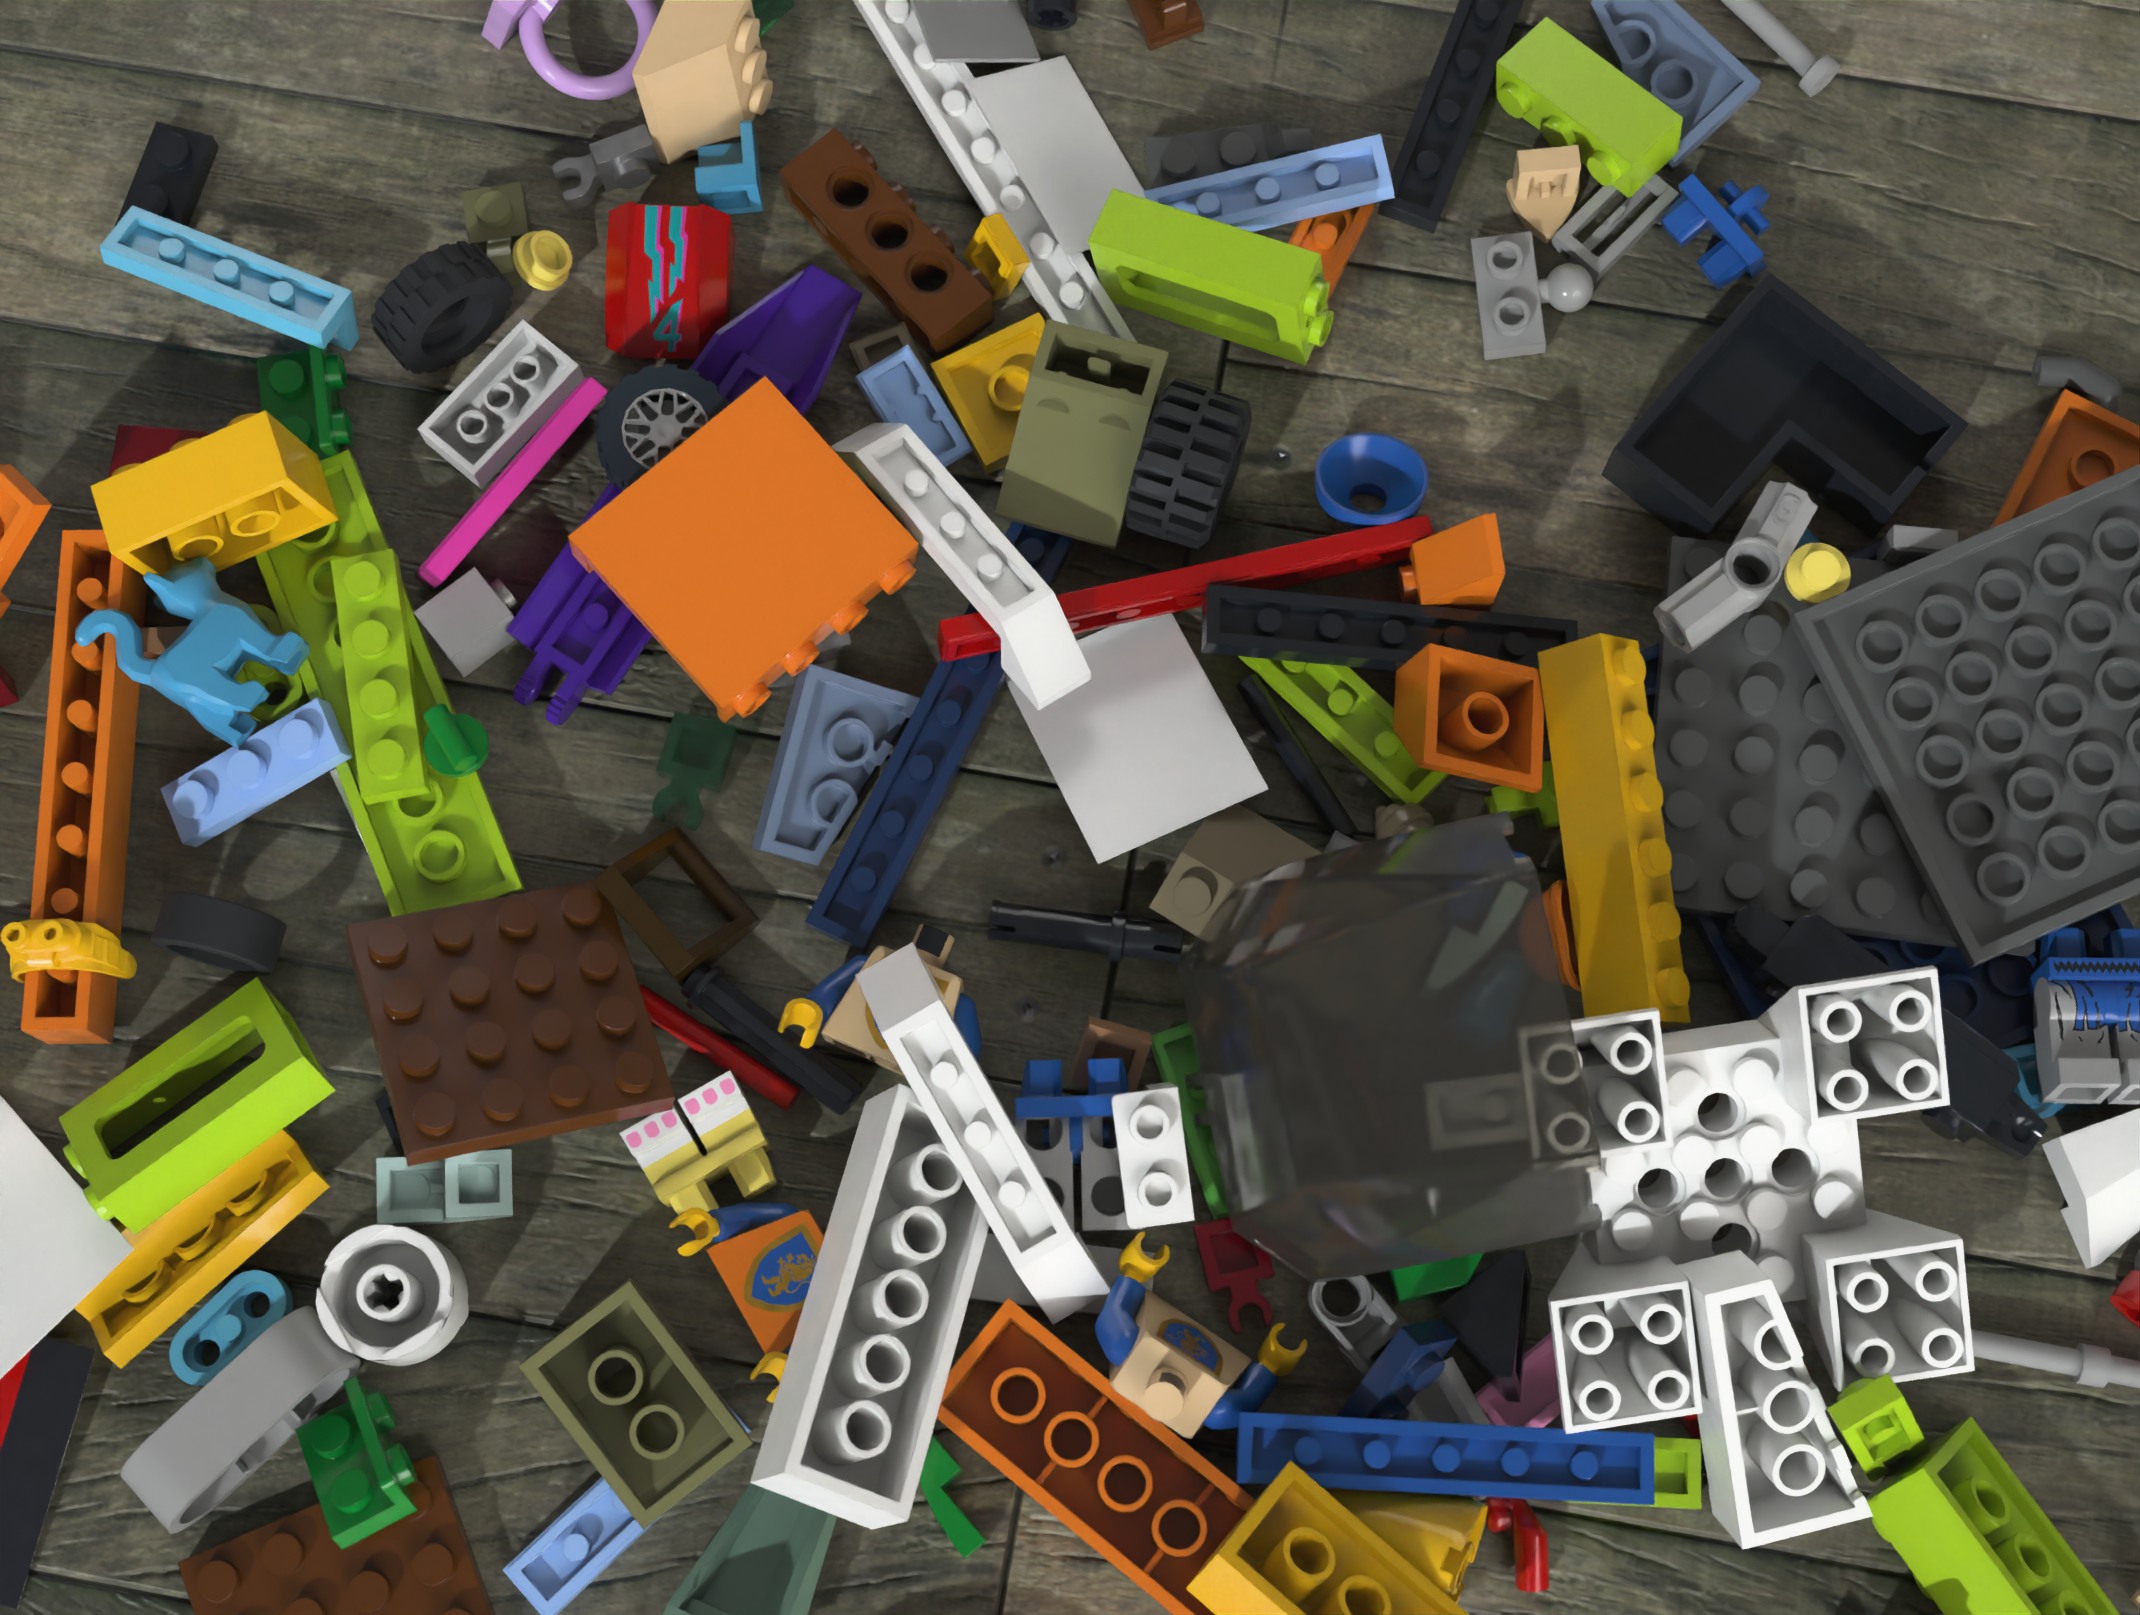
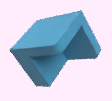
M752 120L740 121V143L701 146L698 149L699 167L694 169L696 191L700 205H708L729 215L763 211L759 151Z

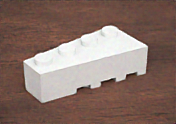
M1741 1250L1675 1265L1689 1282L1703 1413H1699L1697 1416L1712 1514L1743 1550L1873 1516L1865 1496L1858 1490L1850 1471L1852 1466L1845 1449L1837 1440L1825 1413L1827 1407L1819 1388L1812 1382L1802 1359L1804 1354L1772 1279Z

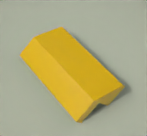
M285 1127L138 1234L132 1233L116 1217L110 1219L109 1221L134 1250L74 1309L90 1322L103 1354L122 1369L330 1186L313 1158Z

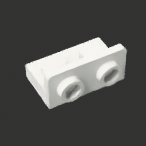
M1171 1082L1145 1085V1090L1113 1095L1111 1104L1128 1226L1135 1229L1195 1221L1178 1087Z

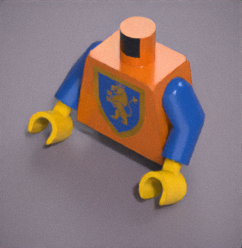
M743 1202L708 1212L700 1208L685 1210L670 1222L669 1228H675L683 1224L693 1229L696 1240L687 1242L678 1248L679 1254L691 1256L710 1242L715 1244L706 1249L765 1353V1356L751 1372L750 1380H755L761 1373H770L778 1379L780 1384L824 1240V1233L808 1209L799 1212L797 1208L789 1203ZM779 1386L767 1397L769 1402L774 1403Z

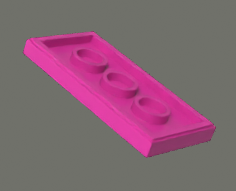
M585 377L414 572L416 574L415 578L430 591L437 588L578 428L608 391L594 378L590 377L588 379Z

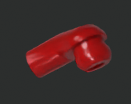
M1487 1497L1484 1500V1503L1488 1506L1485 1525L1494 1533L1509 1530L1514 1542L1516 1588L1526 1592L1547 1590L1549 1588L1547 1531L1526 1499Z

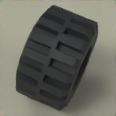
M1176 378L1164 390L1151 417L1132 474L1125 505L1126 522L1129 529L1199 552L1211 541L1226 507L1247 442L1252 419L1249 401L1180 378Z

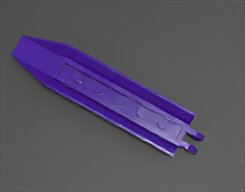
M810 264L717 330L690 369L699 372L700 377L706 381L711 380L718 386L719 394L722 398L726 397L729 404L766 376L804 417L822 389L862 298V293ZM609 483L579 527L623 491L617 486L614 488ZM569 541L506 629L509 635L536 655L513 690V699L523 706L531 705L549 682L555 667L568 676L556 692V695L549 702L545 719L556 726L558 724L563 725L581 702L586 687L611 696L652 637V634L593 570L589 574L572 554Z

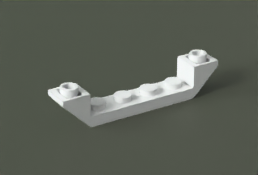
M874 422L830 446L867 487L874 489L1000 636L1002 669L1038 711L1091 680V671L1054 591L907 424Z
M911 942L856 974L855 977L884 1040L1015 1271L1051 1323L1059 1322L1109 1293L1110 1287L1079 1232H1074L945 1006L943 1001L946 999L915 944Z

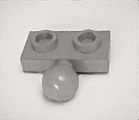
M1532 231L1471 239V254L1484 360L1545 353L1546 340L1541 304L1550 303L1551 306L1562 312H1575L1582 309L1588 304L1594 291L1593 279L1590 273L1578 264L1566 263L1554 268L1547 278L1538 279Z

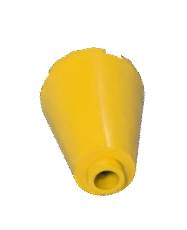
M1323 1488L1455 1603H1458L1465 1586L1461 1581L1468 1563L1473 1564L1488 1512V1506L1485 1503L1475 1500L1474 1497L1461 1495Z

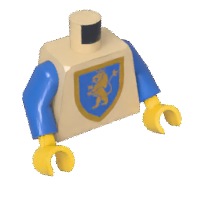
M920 924L912 942L915 944L946 999L943 1001L978 1061L983 1045L976 1004L969 996L964 994L963 979L942 970L955 939L942 930ZM878 945L870 956L857 955L823 978L804 998H797L788 1002L784 1008L778 1032L782 1034L789 1025H800L806 1029L800 1046L810 1048L816 1040L820 1026L825 1024L821 1034L827 1045L905 1076L884 1040L855 977L859 972L896 951Z
M1142 1231L1119 1254L1118 1265L1124 1276H1117L1095 1323L1096 1339L1109 1360V1384L1116 1392L1143 1409L1151 1418L1161 1421L1183 1437L1192 1439L1204 1426L1212 1430L1238 1429L1239 1412L1256 1413L1278 1383L1275 1376H1286L1293 1371L1308 1346L1307 1340L1304 1339L1297 1350L1283 1348L1278 1343L1277 1337L1286 1324L1283 1322L1277 1323L1271 1328L1257 1352L1259 1363L1252 1362L1250 1357L1148 1289H1145L1142 1283L1149 1281L1166 1264L1170 1257V1250L1168 1245L1164 1244L1154 1254L1152 1259L1148 1258L1141 1249V1241L1146 1232Z

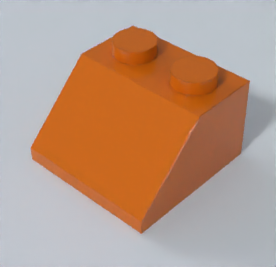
M1429 643L1396 670L1393 730L1418 767L1531 793H1537L1542 789L1544 700L1539 669Z

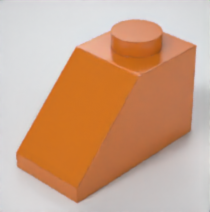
M1496 513L1480 515L1413 543L1406 566L1398 567V586L1402 603L1490 612L1506 574Z

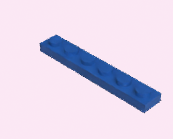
M1239 1412L1236 1484L1270 1485L1284 1466L1291 1460L1317 1484L1327 1489L1654 1505L1653 1433L1589 1430L1566 1434L1564 1429L1252 1412Z

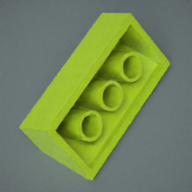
M1972 1416L1961 1421L1929 1445L1930 1450L1913 1460H1908L1888 1475L1866 1498L1873 1515L1871 1519L1875 1529L1882 1538L1894 1546L1913 1572L1919 1589L1926 1597L1936 1603L1944 1615H2121Z

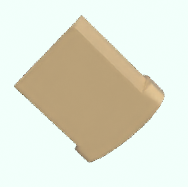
M1579 145L1517 150L1513 178L1507 181L1505 191L1511 207L1521 223L1545 244L1552 242L1554 235L1568 222L1575 207L1581 171Z

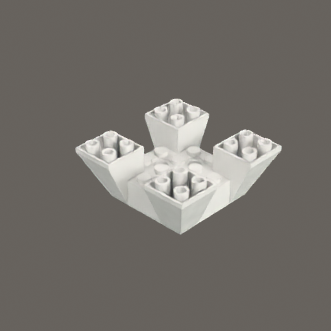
M1927 966L1794 986L1755 1020L1662 1034L1659 1010L1656 1008L1516 1028L1532 1165L1537 1168L1572 1162L1581 1242L1548 1296L1562 1422L1566 1434L1703 1413L1689 1282L1675 1265L1736 1250H1741L1772 1279L1781 1303L1796 1301L1830 1378L1839 1392L1857 1380L1867 1377L1876 1380L1886 1373L1890 1375L1894 1383L1975 1371L1963 1239L1954 1233L1865 1208L1857 1119L1950 1105L1937 968ZM1719 1093V1100L1716 1106L1708 1113L1698 1115V1107L1704 1098L1710 1094ZM1791 1148L1788 1160L1783 1165L1772 1168L1773 1160H1775L1778 1154L1785 1149ZM1726 1158L1725 1166L1719 1174L1711 1178H1705L1706 1170L1714 1161ZM1661 1168L1660 1175L1655 1183L1646 1188H1638V1183L1646 1172ZM1733 1223L1731 1231L1725 1238L1712 1242L1713 1236L1721 1226Z

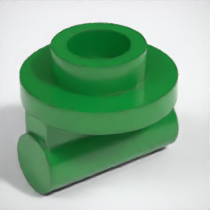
M438 704L425 712L423 718L429 730L424 740V753L430 765L440 774L453 778L464 777L477 771L486 761L490 749L489 736L482 724L466 714H451L445 704Z

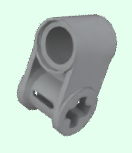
M1345 1265L1333 1266L1316 1275L1308 1284L1305 1301L1310 1316L1335 1345L1340 1357L1361 1382L1381 1354L1371 1360V1356L1388 1341L1392 1340L1401 1326L1408 1324L1392 1307L1388 1306L1366 1277L1355 1268ZM1330 1279L1345 1281L1354 1292V1306L1346 1316L1331 1314L1322 1303L1321 1293L1323 1286Z

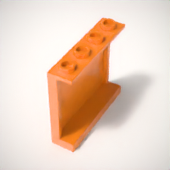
M766 376L756 382L568 536L573 556L589 574L593 570L715 704L718 717L723 723H726L736 713L745 718L756 711L771 695V691L767 688L786 671L793 677L807 668L820 653L816 646L834 631L842 636L852 630L867 615L869 610L865 605L882 590L891 595L903 587L917 570L913 564L917 561L919 546L914 537Z

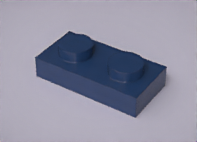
M1441 1319L1401 1326L1336 1417L1407 1421L1410 1415L1407 1406L1418 1391L1431 1385L1441 1375L1445 1368V1362L1442 1359L1457 1340V1337Z

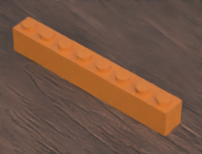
M62 530L30 920L64 918L76 922L97 923L112 932L121 942L140 682L133 681L118 667L115 651L116 638L113 634L109 632L102 633L92 643L83 647L79 646L75 640V631L81 620L97 609L110 608L129 614L139 628H144L147 583L143 579L144 575L110 553L104 530ZM46 969L26 972L21 1031L47 1044H113L118 978L99 972L69 969Z

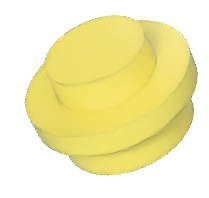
M547 230L528 232L516 241L512 250V258L517 272L532 287L542 291H551L567 280L572 266V253L567 243L558 234Z
M1809 543L1799 547L1790 556L1785 566L1784 579L1788 590L1798 601L1814 606L1844 593L1850 583L1851 570L1845 556L1835 547L1825 543Z

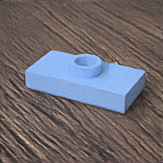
M909 345L904 346L855 377L854 380L880 422L907 424L945 468L973 451L967 438Z

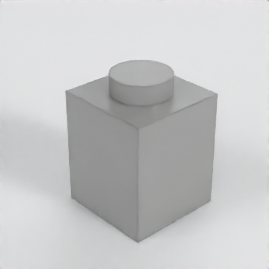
M474 567L413 613L464 678L515 640L506 632V629L514 619L513 613L518 611L521 606L499 578L488 584Z

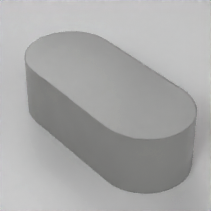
M312 1306L301 1307L264 1331L149 1436L126 1461L120 1476L169 1533L180 1532L199 1521L222 1503L296 1434V1428L308 1423L345 1388L343 1381L357 1373L361 1361L357 1356L340 1348L333 1342L324 1330L318 1313Z

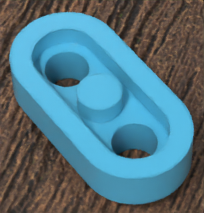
M261 1270L245 1271L235 1276L181 1327L174 1336L170 1346L169 1358L175 1374L188 1384L204 1387L264 1331L293 1311V1296L288 1285L280 1277ZM266 1294L270 1300L269 1310L264 1316L255 1318L251 1312L252 1301L258 1295ZM215 1341L220 1348V1356L213 1365L206 1366L201 1358L202 1350L208 1343Z

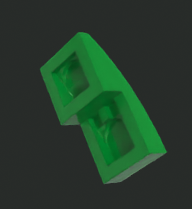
M932 1434L919 1482L944 1532L963 1558L968 1559L987 1542V1539L944 1490L964 1470Z

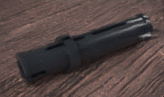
M995 899L992 901L989 916L991 928L989 927L988 941L999 940L1108 954V960L1113 962H1122L1123 956L1172 962L1175 965H1180L1184 928L1177 924L1128 918V911L1115 910L1114 915L1109 916L1006 903Z

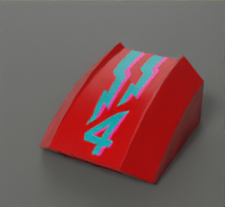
M631 201L609 211L605 283V335L607 348L625 357L697 359L714 333L730 322L736 234L729 214L705 204L699 206L636 204Z

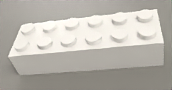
M900 1083L865 1101L750 1480L752 1484L869 1529L906 1522L909 1519L989 1229L988 1221L913 1089Z

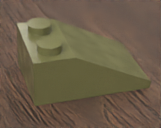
M634 1275L527 1356L519 1365L522 1372L643 1530L753 1444L748 1433L679 1334Z

